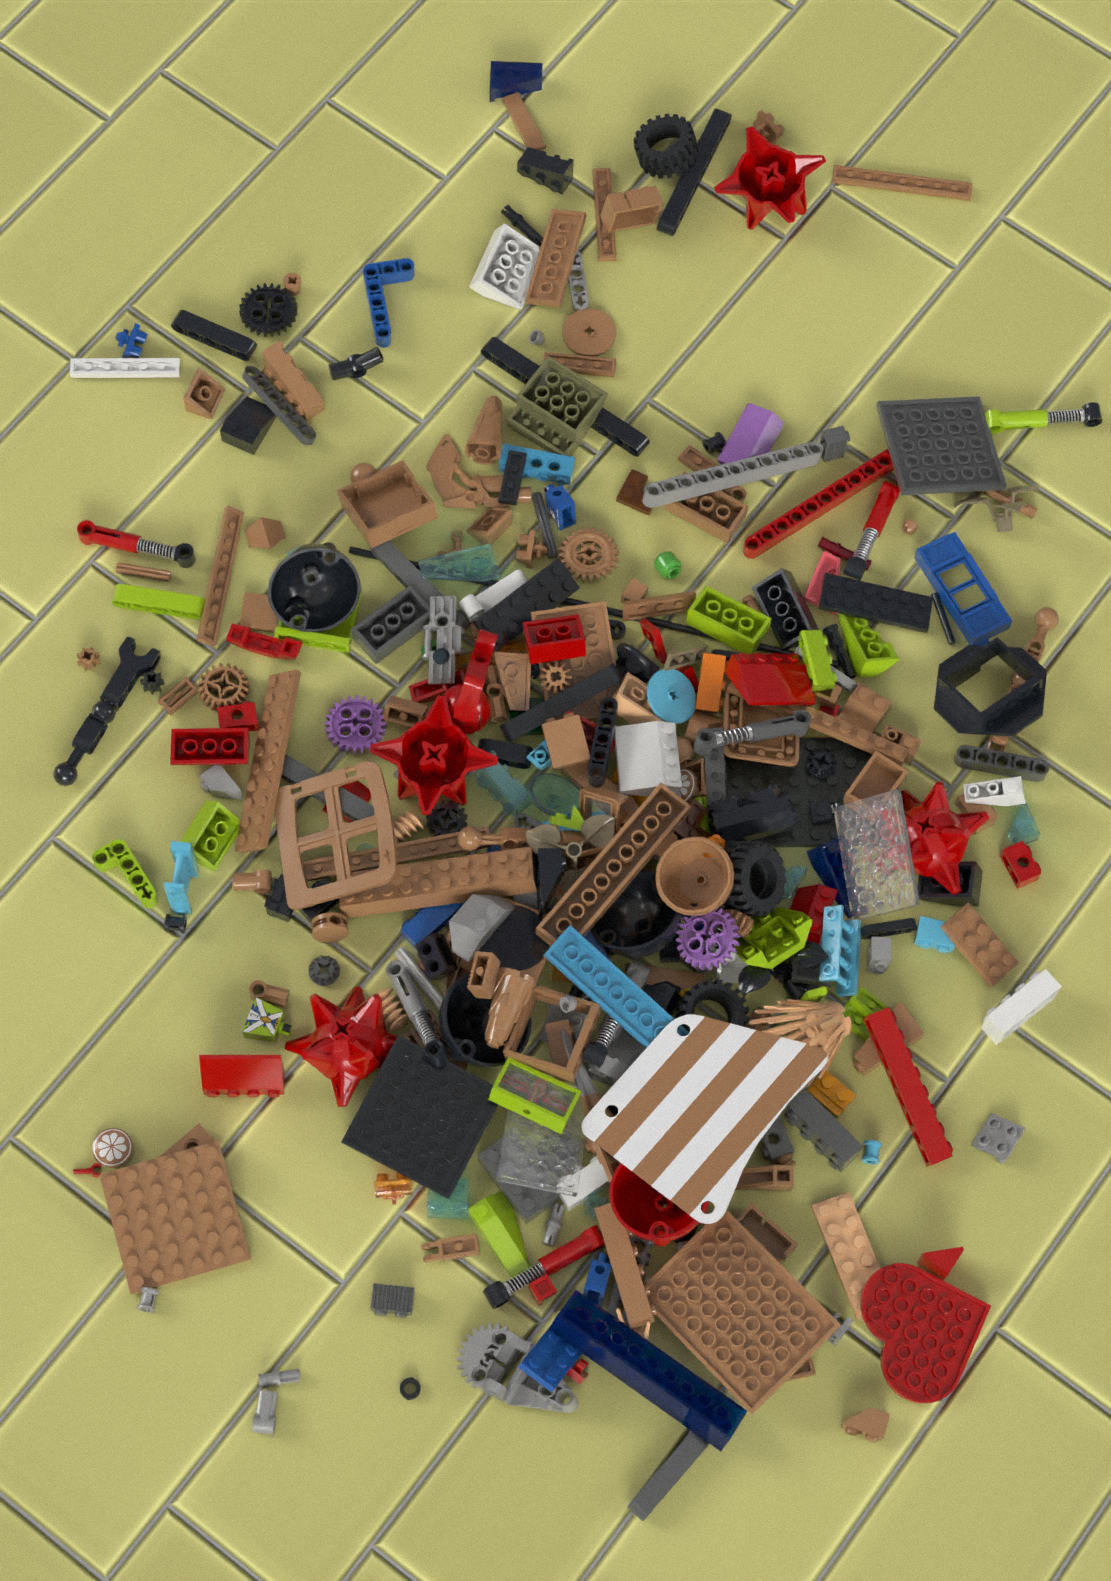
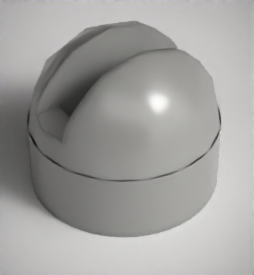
M533 330L529 336L530 343L541 345L545 341L544 334L539 330Z
M571 995L562 997L559 1002L561 1009L566 1013L573 1011L577 1006V1000Z

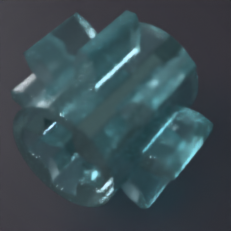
M599 1193L596 1194V1197L588 1195L589 1202H583V1206L588 1207L585 1215L591 1214L592 1220L597 1216L593 1209L594 1203H598L599 1207L606 1202V1198L601 1199Z

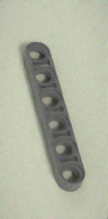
M246 366L242 374L244 381L302 444L312 445L316 438V432L259 369L254 366Z

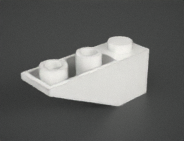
M1021 776L963 784L965 803L998 806L1026 804Z

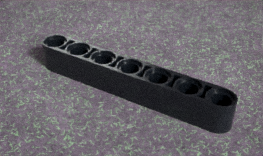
M613 663L499 727L506 740L511 742L544 724L545 720L559 716L623 679Z

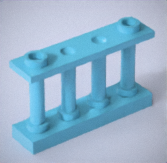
M171 841L170 850L175 867L172 883L164 882V889L172 912L176 915L184 916L192 913L187 893L190 879L192 877L198 878L199 870L191 843Z
M843 905L824 907L821 948L828 954L829 958L820 962L819 978L820 982L836 981V995L839 997L857 995L861 921L858 919L843 920Z

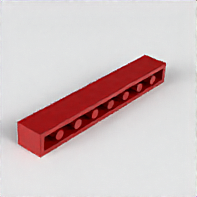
M888 1007L863 1018L926 1167L953 1157L952 1145L949 1141H946L944 1136L945 1129L942 1123L937 1120L935 1106L932 1103L930 1104L927 1097L929 1092L926 1086L922 1085L920 1071L911 1060L913 1059L912 1053L909 1048H906L904 1034L896 1025L897 1018L895 1013L890 1011Z

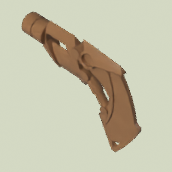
M445 435L435 448L426 466L427 471L431 473L437 492L444 500L442 504L445 507L477 509L475 504L484 505L485 507H509L510 505L499 503V497H490L487 493L500 492L504 474L497 476H479V474H475L471 478L458 466L462 459L450 436ZM454 472L460 476L461 480L469 487V490L461 487L454 481ZM531 487L520 488L517 503H531Z

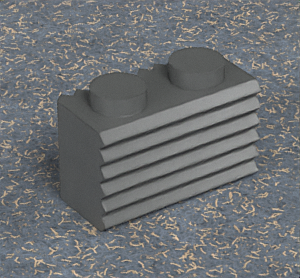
M844 426L822 431L820 444L823 446L821 455L823 462L826 463V461L829 462L830 460L833 461V459L836 460L837 458L844 457L845 451L848 450L847 442L850 441L849 432L845 431Z
M374 1283L370 1309L377 1316H387V1313H392L397 1318H407V1315H412L415 1288Z

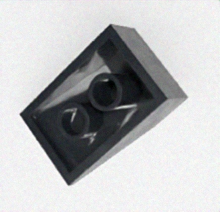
M247 396L232 411L221 427V440L254 455L277 416L266 404Z
M538 848L535 864L538 919H542L560 883L561 875H564L566 855H562V848Z
M976 861L960 862L958 868L961 892L955 895L933 877L919 875L916 898L963 907L968 902L971 906H979L983 871Z

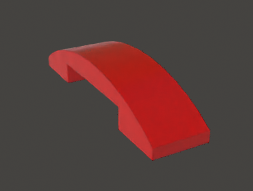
M233 623L226 637L227 642L242 649L284 660H297L303 644L301 641L286 637L282 640L252 632L248 627Z

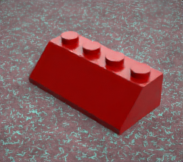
M249 728L171 729L170 765L248 764Z

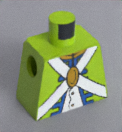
M255 997L242 1032L245 1038L276 1042L279 1033L290 1036L293 1025L283 1022L285 1015L282 1010Z

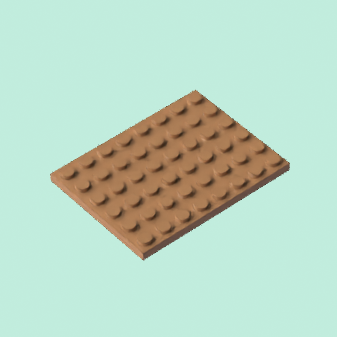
M728 1210L717 1222L706 1224L647 1282L651 1293L647 1297L649 1303H654L656 1316L752 1415L841 1327V1324Z

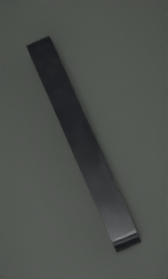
M717 108L713 111L697 143L699 151H697L698 157L694 158L695 163L693 166L689 164V169L686 172L683 171L658 221L656 230L674 236L730 124L732 114Z

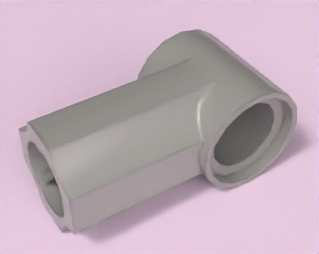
M260 1391L257 1412L253 1418L252 1432L274 1434L278 1393Z

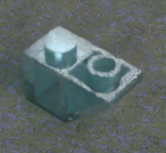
M795 865L786 870L785 892L781 896L782 900L793 897L806 876L807 866Z

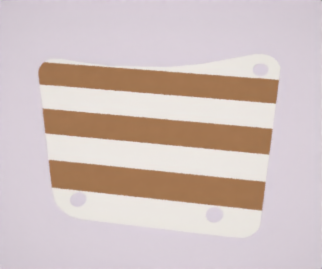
M684 1015L674 1019L660 1032L592 1108L582 1122V1131L586 1137L695 1220L704 1224H712L721 1219L725 1214L741 1173L758 1142L786 1105L823 1069L827 1063L828 1055L824 1049L818 1046H810L799 1041L700 1015ZM682 1024L688 1025L690 1033L686 1036H680L677 1033L678 1026ZM609 1105L617 1106L618 1114L615 1117H608L605 1114L606 1107ZM711 1201L715 1206L714 1211L710 1214L703 1213L701 1211L702 1203Z

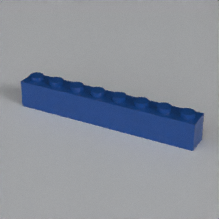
M492 845V847H488L486 853L502 851L501 846ZM465 902L419 908L414 918L407 919L402 924L401 935L416 949L415 944L429 935L437 934Z

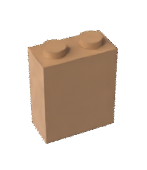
M569 713L563 715V719L556 720V718H550L544 721L545 723L541 727L553 771L589 762L590 754L579 714Z

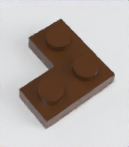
M631 469L616 497V502L649 516L653 508L645 506L642 502L644 495L642 490L648 480V476Z
M690 799L688 803L691 805L690 813L676 828L674 833L681 839L688 837H711V834L699 826L708 809L697 800Z

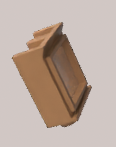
M589 785L580 790L579 813L584 821L596 815L614 817L613 836H615L622 828L619 827L620 822L627 818V812L620 811V804L628 801L629 796Z

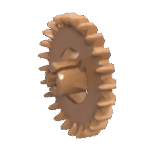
M585 527L584 531L578 528V533L571 531V536H565L566 541L561 542L562 547L559 548L560 554L558 558L562 559L561 562L565 565L566 569L570 570L571 576L576 574L575 581L582 577V582L584 583L586 578H589L590 584H592L594 577L597 579V582H600V575L604 579L607 578L606 572L612 575L611 567L616 569V563L619 562L617 557L619 551L616 550L618 545L613 543L614 538H608L609 533L602 534V529L596 532L595 527L591 530ZM585 543H593L592 545L584 546ZM581 546L582 549L580 551H576L577 548Z

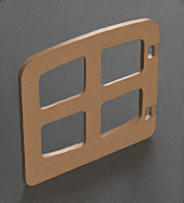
M371 761L361 762L348 768L335 770L279 788L275 806V818L287 904L292 910H300L385 885L395 877L397 857L393 819L383 773L376 763ZM356 770L357 775L352 777L347 776L348 772ZM361 779H367L375 814L351 823H344L339 787ZM302 788V792L293 794V789ZM324 791L329 820L328 828L321 832L299 837L297 800ZM377 830L380 854L379 868L352 877L347 841L351 837ZM330 844L333 847L337 881L309 889L301 854L304 851Z

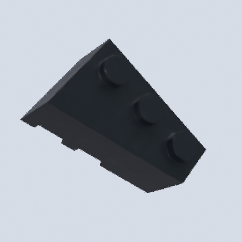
M527 147L517 162V172L521 176L528 177L537 184L544 185L553 192L563 195L573 180L574 159L569 158L567 161L560 159V155L555 154L552 157L546 155L545 151Z

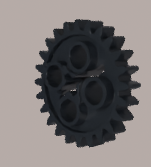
M264 283L263 288L257 285V290L250 288L251 294L246 292L245 298H241L242 304H239L241 321L245 323V328L250 327L251 333L256 330L257 336L261 332L264 337L267 336V333H270L271 337H273L274 332L280 335V330L287 332L286 326L292 327V322H296L295 316L298 315L296 299L292 297V292L287 293L286 287L281 290L280 284L276 288L273 283L270 284V287H267L266 283ZM269 297H272L270 300L271 307L269 308V320L268 323H265L267 320L266 313L268 312V300Z

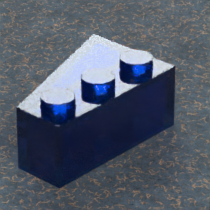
M491 61L490 102L516 92L523 95L542 90L543 63Z

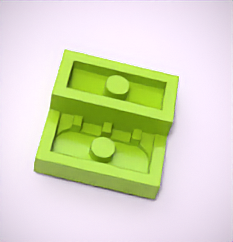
M861 986L857 991V995L852 996L844 1006L846 1011L842 1012L845 1018L850 1017L851 1031L866 1041L870 1034L863 1018L888 1008V1006Z

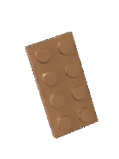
M969 902L940 926L990 988L1019 963Z

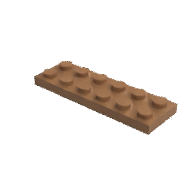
M551 210L525 299L527 304L561 307L587 217L585 212Z

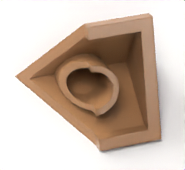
M260 517L245 529L249 548L271 549L279 541L285 539L281 522L278 520Z

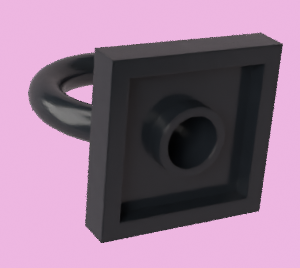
M620 643L616 647L619 657L615 661L616 668L622 679L629 672L647 684L653 674L659 671L660 667L633 645Z

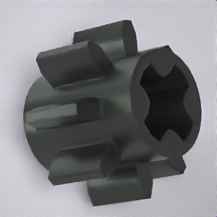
M153 670L148 673L144 672V679L140 680L141 685H144V692L150 691L152 695L154 692H161V685H165L164 679H161V673L156 674Z

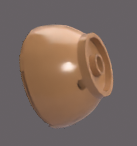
M688 837L677 840L666 849L657 865L655 878L658 893L667 906L684 915L699 916L709 914L725 903L733 889L735 875L730 857L722 846L705 837ZM708 853L710 858L704 857V854ZM700 877L704 878V882L702 884L698 883V879Z

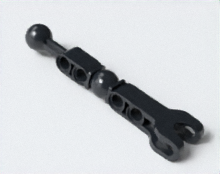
M127 637L119 648L121 663L100 696V701L93 706L92 713L85 719L72 742V747L75 749L67 762L59 763L54 769L53 778L59 785L69 786L76 781L78 776L76 767L84 754L91 755L105 734L108 723L114 720L116 712L123 705L138 679L144 676L143 673L156 669L161 659L160 650L152 648L146 655L138 656L134 654L136 649L135 639Z

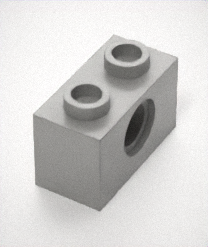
M872 936L867 947L866 971H872L873 974H883V972L887 971L891 962V937Z

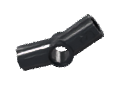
M378 347L361 355L353 354L345 361L328 365L333 381L349 376L360 378L367 373L368 369L384 362V357Z

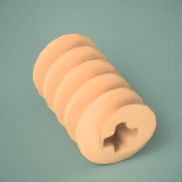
M406 811L404 817L399 816L398 821H393L395 844L399 840L406 842L404 836L411 839L410 832L412 831L417 834V826L420 829H424L421 821L412 812Z
M392 988L383 989L376 993L382 999L384 1020H386L385 1025L389 1027L390 1033L399 1031L408 1023L406 1022L408 1015H402L405 1010L404 1007L398 1009L401 1001L394 1002L397 995H389L393 991Z

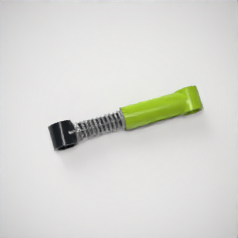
M1096 402L1087 403L1082 406V409H1065V411L1059 410L1057 412L1054 410L1048 412L1046 409L1009 412L993 409L985 412L991 434H997L1003 430L1047 427L1050 423L1053 425V423L1059 424L1060 422L1061 424L1063 422L1064 424L1066 422H1083L1087 427H1095L1102 423L1100 404Z

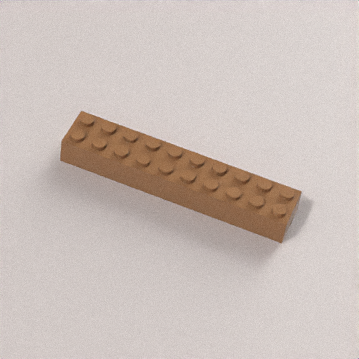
M660 782L536 927L535 934L552 946L566 928L571 925L578 933L585 937L690 813L691 805Z
M530 846L397 865L395 877L389 883L340 897L339 907L342 914L348 919L466 902L472 894L504 897L537 892L535 858ZM376 869L354 871L351 874L353 877Z

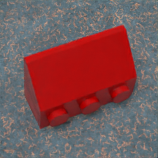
M579 614L523 622L530 664L586 656L585 636Z
M821 884L797 888L790 910L803 912L811 918L812 925L806 941H812L819 945L823 931L824 907L833 906L838 890Z

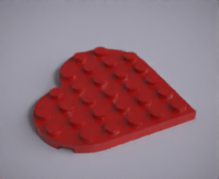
M895 1263L880 1268L868 1278L862 1289L860 1310L869 1331L884 1343L880 1362L887 1384L898 1396L917 1404L933 1403L948 1396L960 1381L991 1305L916 1266Z

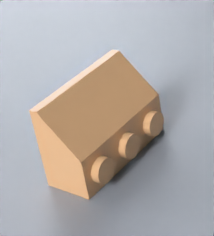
M629 672L625 674L612 695V698L616 699L618 703V716L630 724L663 721L650 707L647 697L648 685Z

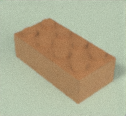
M719 490L666 504L665 510L728 544L745 519L748 505Z

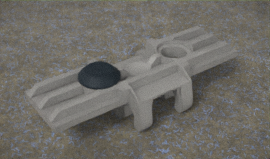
M457 596L430 597L429 625L423 626L425 645L424 654L422 655L423 660L429 661L428 684L455 683L456 653L461 656L464 655V648L461 647V636L465 635V629L462 626L456 625ZM441 617L448 619V623L445 626L438 625V620ZM432 632H437V650L432 651Z

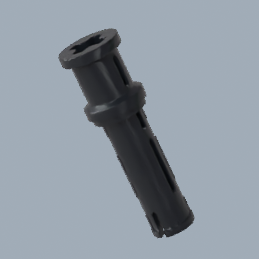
M838 624L827 626L822 632L828 638L829 648L834 650L844 674L850 679L855 678L857 673L844 647L845 640L841 638Z

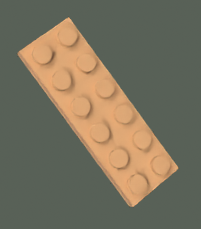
M847 1192L813 1204L811 1209L856 1321L863 1319L860 1310L862 1289L868 1278L879 1270L880 1266L852 1197Z

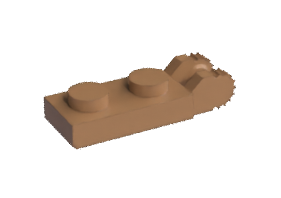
M477 1234L438 1239L435 1242L421 1244L422 1250L438 1248L439 1254L424 1256L423 1262L425 1263L480 1255Z

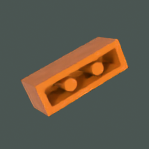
M703 653L695 710L718 714V709L722 710L724 699L720 698L721 691H725L726 686L723 674L729 661H725L726 656Z

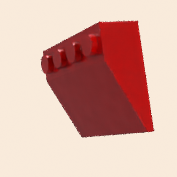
M731 654L725 673L748 705H815L816 701L805 664L797 654Z
M199 1055L202 1090L204 1095L215 1098L219 1097V1095H227L228 1097L235 1098L239 1097V1095H247L248 1097L255 1098L259 1097V1095H267L268 1097L275 1098L284 1095L285 1069L281 1055Z

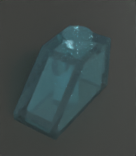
M1027 803L1019 805L1008 832L1009 840L1012 843L1016 844L1024 841L1026 845L1037 841L1041 834Z

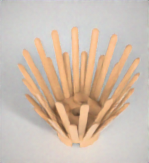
M787 999V1001L779 1000L776 1002L790 1006H763L766 1008L765 1010L754 1011L756 1014L791 1013L749 1021L751 1025L773 1024L802 1019L761 1032L776 1036L794 1032L783 1038L806 1044L809 1043L810 1046H820V1048L824 1049L828 1057L827 1063L819 1073V1079L823 1076L825 1070L827 1072L843 1038L849 1035L851 1031L850 1017H844L842 1012L846 1011L845 1008L835 1001L819 1003ZM816 1075L807 1083V1087L811 1085Z

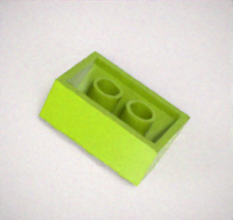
M821 630L800 631L798 642L813 693L834 688L837 677L835 671L831 670V654L826 651L825 646H828L826 635H822Z
M205 800L180 842L191 843L196 862L211 871H216L238 835L240 820L219 802Z

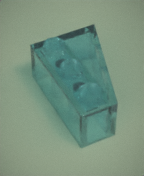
M492 750V751L490 752L491 754H493V755H495V756L497 755L494 750ZM498 762L497 765L476 770V782L481 788H486L491 798L503 805L502 807L507 814H512L516 818L532 804V795L518 778L514 779L506 771L508 769L506 764L501 765Z

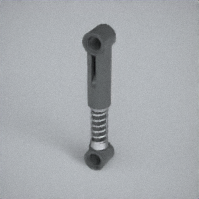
M796 710L793 715L749 723L744 728L730 729V731L726 730L725 732H713L710 729L703 728L697 732L693 748L697 754L705 756L709 755L712 749L724 744H733V742L738 743V741L743 742V740L756 742L791 734L804 736L808 731L811 715L805 710Z

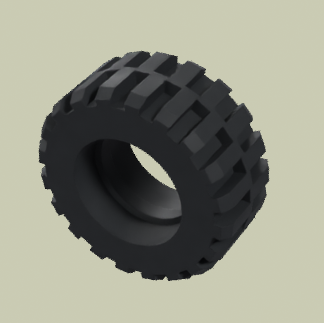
M738 841L731 844L725 851L729 855L734 867V886L730 896L723 905H725L726 909H734L745 913L747 916H765L769 914L781 902V896L785 892L786 868L783 867L784 861L782 857H779V852L772 845L763 841ZM750 871L752 872L751 887L749 882Z

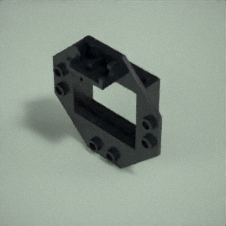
M998 637L991 642H987L984 646L967 645L939 664L934 710L958 733L1013 737L1043 716L1047 670L1023 648L1008 647ZM998 655L1026 682L980 712L956 687L980 672L983 664Z

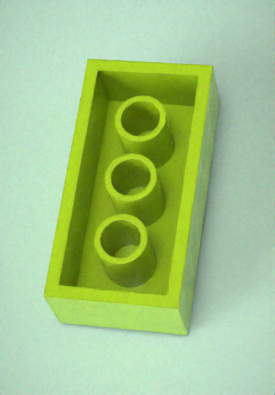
M706 585L688 609L686 624L742 653L754 654L769 632L772 618Z

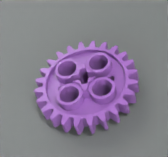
M358 695L355 696L354 700L348 696V701L341 698L340 705L335 702V709L329 708L330 714H326V720L328 721L325 722V727H327L325 731L326 734H329L328 740H333L332 744L334 747L339 744V751L346 748V754L350 750H353L354 755H356L357 750L364 754L365 748L370 752L371 744L383 741L381 735L386 734L384 729L387 728V723L384 722L386 720H384L383 709H378L379 704L372 705L373 699L366 702L365 696L361 700L358 699ZM344 714L351 715L349 718L342 717ZM364 714L370 715L368 718H362L361 716ZM349 731L350 734L344 736L342 735V732ZM362 732H369L367 736L360 735Z
M722 908L718 912L715 910L706 915H691L690 919L684 917L686 923H680V926L683 928L682 931L676 932L681 936L676 939V942L681 944L677 949L683 951L680 954L681 957H686L685 961L688 964L692 962L694 968L699 964L701 970H704L705 965L709 971L712 969V965L719 969L720 962L726 965V958L733 959L730 953H737L733 947L740 945L735 940L740 937L738 933H735L739 930V927L734 925L736 921L733 918L730 919L731 915L728 912L724 914ZM704 923V928L697 931L698 925ZM723 926V931L720 934H716L717 928ZM700 942V947L693 950V945ZM719 945V950L716 953H712V948Z

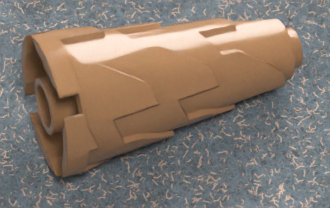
M497 396L486 398L485 404L476 419L473 430L465 445V455L469 459V456H472L473 462L482 465L495 464V460L499 461L502 452L501 425L503 412L502 401Z
M501 967L499 969L493 992V1000L489 1010L490 1016L485 1031V1040L488 1041V1046L493 1048L503 1046L509 1037L514 1023H517L523 1006H526L537 983L528 974L525 973V976L520 975L521 971Z

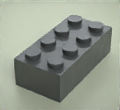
M408 586L351 629L352 638L371 660L377 664L422 631L424 625H429L430 607L411 586Z
M806 1089L788 1104L784 1114L785 1120L789 1125L795 1126L800 1131L799 1134L804 1140H809L814 1145V1149L818 1154L824 1155L828 1159V1163L833 1169H838L842 1172L859 1155L863 1146Z
M511 1131L478 1154L479 1163L500 1191H502L525 1224H528L550 1208L552 1204L559 1201L558 1193Z

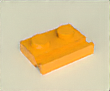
M826 1070L820 1079L818 1078L807 1090L836 1118L856 1097L852 1091L828 1071L826 1072Z

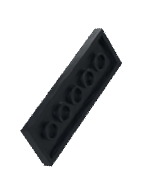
M557 558L474 620L473 624L478 631L482 629L498 635L493 652H497L524 631L523 622L532 621L531 612L554 609L579 590L580 587L561 560Z
M825 573L818 609L927 633L933 597Z

